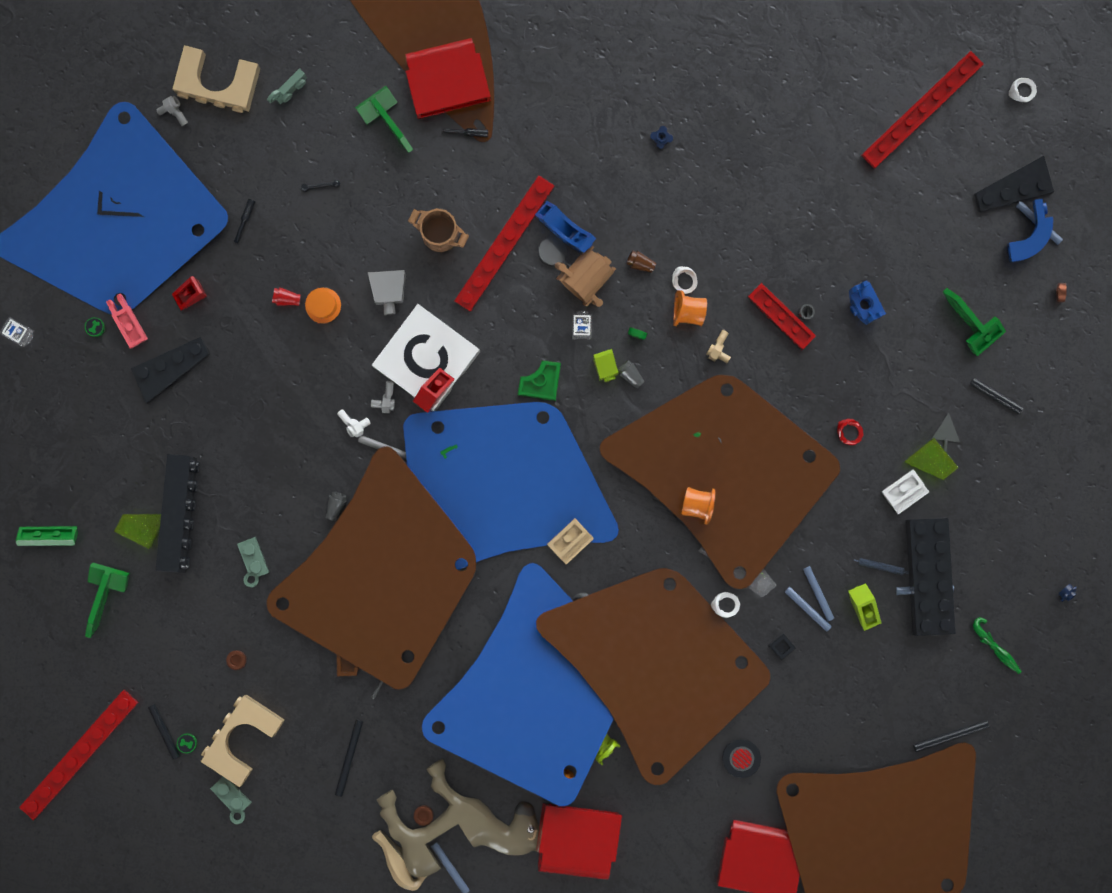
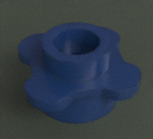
M660 126L658 131L652 132L650 135L658 148H663L664 145L673 140V136L667 132L665 126Z
M1071 584L1067 585L1059 593L1062 597L1061 601L1067 600L1069 602L1077 595L1075 593L1077 587L1073 588Z

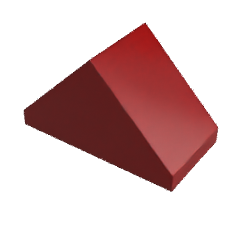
M194 276L186 280L172 293L180 310H184L207 297L201 284Z

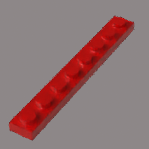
M970 51L861 156L875 169L974 75L984 63Z
M541 176L537 177L454 300L457 304L469 312L472 311L535 217V214L555 186Z
M123 690L19 808L32 820H35L139 702L127 691Z

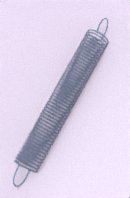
M863 558L859 560L860 564H867L868 566L866 567L873 569L881 568L885 569L883 571L891 573H905L898 571H904L902 567L886 565L881 562L861 563L876 561H868Z

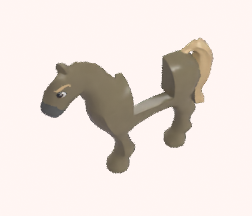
M441 759L426 770L432 777L431 787L433 791L440 794L449 803L448 808L426 827L412 830L405 826L398 817L395 807L397 797L394 791L390 790L380 796L377 802L381 807L380 816L388 824L390 837L399 841L402 847L400 848L382 830L374 833L372 839L382 847L387 867L394 881L404 889L416 891L427 876L434 874L442 868L427 843L459 824L473 847L484 845L507 855H524L531 851L538 852L536 847L539 825L532 804L519 802L515 807L514 818L508 826L497 819L489 807L481 800L463 797L451 789L445 779L446 764Z

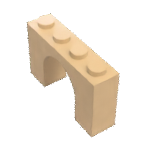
M184 45L173 85V90L177 96L183 99H188V97L195 98V101L203 104L211 102L219 108L231 107L233 111L243 113V111L249 112L260 72L259 65L239 59L231 85L222 91H210L202 86L200 79L206 54L201 49Z
M248 695L239 696L233 705L235 710L232 714H227L222 722L225 725L221 730L218 729L212 737L214 742L210 747L207 746L201 754L203 756L201 760L203 764L238 787L244 784L253 768L237 759L231 753L229 736L232 730L240 724H249L272 738L285 721Z

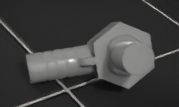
M175 96L164 99L162 101L163 105L156 109L160 116L167 111L170 114L172 113L173 116H176L181 126L188 123L183 113L179 110L180 102Z
M386 381V391L383 395V400H371V407L381 408L382 413L394 411L395 400L391 399L393 395V381Z

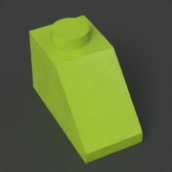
M612 349L594 354L593 362L599 380L609 382L616 379L615 376L618 375V369Z
M866 583L849 590L851 603L863 630L865 631L881 624L876 600Z

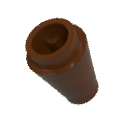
M638 250L636 252L631 251L626 263L632 269L650 273L653 272L656 266V262Z

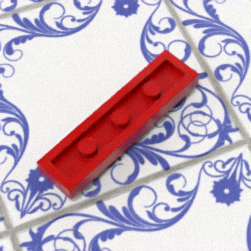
M762 283L748 296L801 350L816 337Z

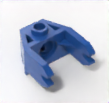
M867 280L849 290L850 309L853 315H857L864 324L867 325L886 314L874 289ZM860 301H866L869 304V308L867 310L862 309Z

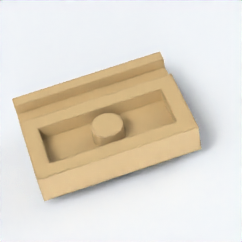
M574 518L547 545L565 564H568L594 538Z

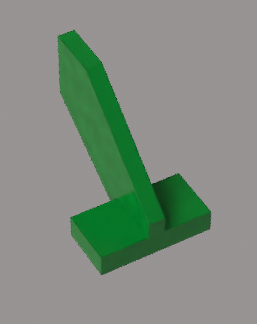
M384 86L356 106L355 109L366 124L380 115L402 147L409 153L413 148L386 112V110L398 102L388 87Z
M948 288L943 291L949 304L975 332L966 340L974 355L979 356L1006 332L997 317L994 316L983 325L960 296Z
M93 562L90 565L87 582L100 586L87 622L85 637L91 638L98 628L109 590L126 591L129 578L128 572Z

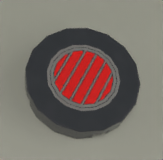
M737 739L726 746L723 751L722 760L728 773L734 777L746 778L757 772L761 763V755L754 743L745 739Z

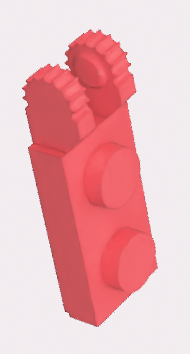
M120 293L117 295V300L123 309L118 311L111 299L106 301L125 341L129 348L132 349L148 340L131 307L128 306L124 296Z

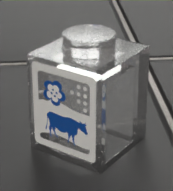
M577 311L572 316V339L591 340L592 314H588L587 311Z
M9 317L0 334L24 347L32 340L34 330Z

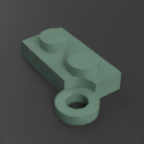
M299 68L278 90L273 91L268 96L267 101L272 103L276 100L280 105L283 102L289 101L292 93L305 85V80L307 79L305 73Z
M253 537L237 544L248 572L244 576V583L248 587L257 586L259 577L270 573L257 538ZM250 576L255 578V582L252 584L248 582Z
M222 777L210 789L230 809L229 817L231 822L240 824L245 820L244 810L252 802L234 783ZM235 813H240L241 818L239 820L234 818Z

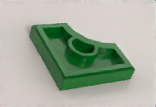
M542 360L540 367L535 373L529 376H521L518 396L556 401L561 363Z

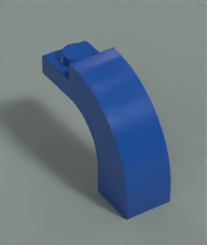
M1043 199L1032 201L1035 228L1031 236L1026 240L1007 244L1010 263L1034 256L1047 244L1053 229V217L1045 218L1048 210L1047 204L1043 203Z
M548 201L535 214L552 233L578 253H584L590 249L596 240L591 233L577 226L556 205Z

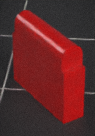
M472 38L405 54L407 67H409L406 75L418 119L491 101L480 53L475 52L476 49Z
M543 803L536 850L539 852L538 871L608 880L611 863L616 862L622 815L618 812Z
M733 820L729 838L725 837L717 885L751 893H797L800 873L788 831Z

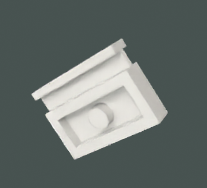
M913 469L881 492L896 513L900 514L928 494L929 490H927Z

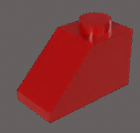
M439 368L421 386L413 402L428 413L438 403L455 379Z

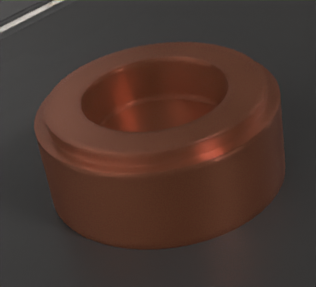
M1066 283L1057 284V302H1065Z
M236 650L228 654L226 662L229 668L239 670L245 666L247 658L242 651Z
M419 806L414 812V820L421 826L428 825L433 819V811L428 806Z

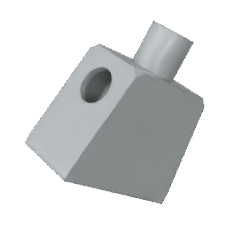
M405 270L368 272L375 304L383 305L384 315H394L395 304L403 303Z

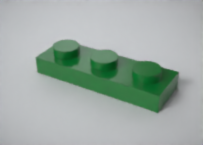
M77 526L19 527L16 544L17 546L75 545L78 529Z

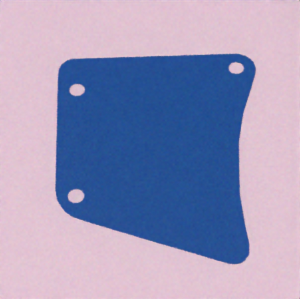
M120 102L109 110L88 148L72 170L36 207L0 233V257L89 305L112 314L106 301L111 299L114 302V296L118 293H123L126 296L128 306L131 309L135 308L218 235L226 226L228 215L227 211L141 112L129 102ZM125 111L130 114L131 119L129 123L121 124L119 122L118 115L121 112ZM99 191L103 193L102 211L139 213L144 217L98 215ZM110 197H111L115 202H120L121 204H115V203H113V202L111 201ZM195 224H201L204 227L203 235L199 237L193 235L192 227ZM115 304L118 311L123 309L122 306Z
M543 402L432 411L428 413L422 412L412 414L405 420L403 430L407 466L468 541L476 555V562L509 551L546 546L574 518L594 538L590 543H605L617 537L618 524L562 413L552 405ZM541 411L549 414V421L545 424L537 421V414ZM435 421H440L444 424V430L440 434L434 433L431 429ZM457 444L458 448L445 453L447 458L444 459L440 451ZM459 558L455 562L457 570L468 566V562L463 558Z
M530 563L524 566L519 573L505 611L479 657L459 683L426 715L422 724V732L429 742L558 806H567L577 797L614 718L579 671L553 645L543 638L537 630L536 620L542 613L570 603L572 599L541 566ZM436 721H441L445 725V730L441 734H435L432 731V725ZM572 765L576 768L577 773L574 778L569 779L565 777L563 771L566 766Z

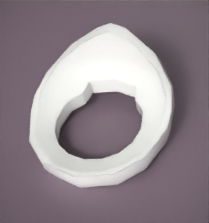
M1019 78L1011 85L1009 97L1019 102H1029L1037 93L1036 85L1029 78ZM1026 83L1030 86L1031 94L1028 97L1019 95L1017 89L1019 84Z
M677 267L672 276L674 288L682 290L684 294L692 293L697 286V276L689 267ZM685 272L691 276L693 284L689 289H682L678 285V275Z
M723 592L714 598L711 607L716 614L728 618L736 615L739 611L740 602L734 594ZM726 597L733 599L735 603V608L729 613L719 609V601Z

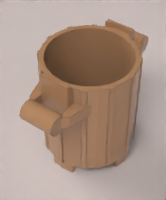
M436 208L430 211H417L414 209L408 220L421 233L424 244L432 251L444 252L453 246L463 248L469 237L456 225L454 216L447 210ZM461 233V236L457 242L458 234Z
M591 246L568 269L565 264L557 262L555 268L561 272L556 278L573 295L583 301V305L588 306L592 302L593 305L602 306L603 301L597 298L595 294L616 270L615 267L609 266L612 262L606 256L603 257L599 253L593 252L592 249L594 247Z

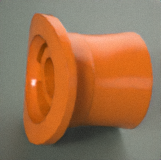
M317 288L310 292L306 298V312L315 322L329 323L340 313V298L336 292L329 288Z
M677 290L674 299L673 326H677L678 323L702 326L706 317L707 299L685 296L682 290Z
M688 487L683 501L682 515L704 519V524L708 525L714 511L715 489L712 488L711 492H703Z

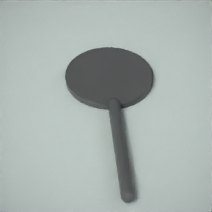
M547 238L542 241L538 252L544 263L555 265L557 262H560L568 268L571 266L564 260L567 255V249L560 239Z

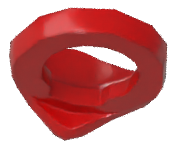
M845 419L838 422L837 432L843 443L856 445L862 440L863 429L859 422L854 419ZM847 424L857 428L858 436L855 440L849 441L844 437L842 430Z

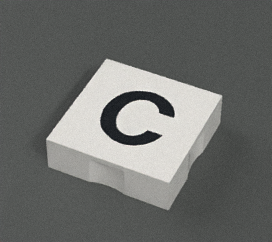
M417 304L372 366L410 393L414 398L421 386L439 368L444 370L455 380L438 403L431 409L436 411L451 392L457 379L466 372L478 356L480 349Z

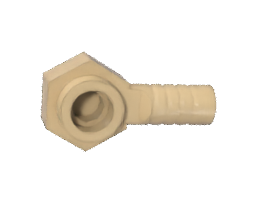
M722 330L716 340V345L712 344L706 353L709 355L710 360L715 362L716 359H720L725 363H728L731 357L722 352L723 343L729 334L727 331Z

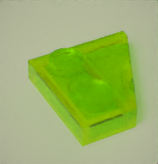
M935 438L905 460L907 464L942 480L958 469V466Z
M123 514L114 532L150 549L160 530L161 514Z

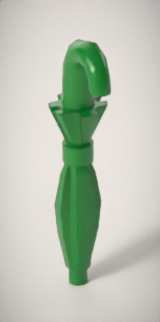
M981 617L976 618L973 628L980 636V642L989 645L1001 662L1020 674L1022 671L1013 657L1002 647L998 646L990 632L986 633L980 627V623L985 624L987 620Z

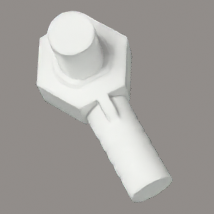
M340 410L337 413L348 426L346 430L351 437L355 436L358 438L363 435V428L371 424L368 418L360 422L350 419L344 410Z

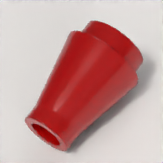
M281 287L279 289L274 288L272 303H275L276 306H299L301 295Z

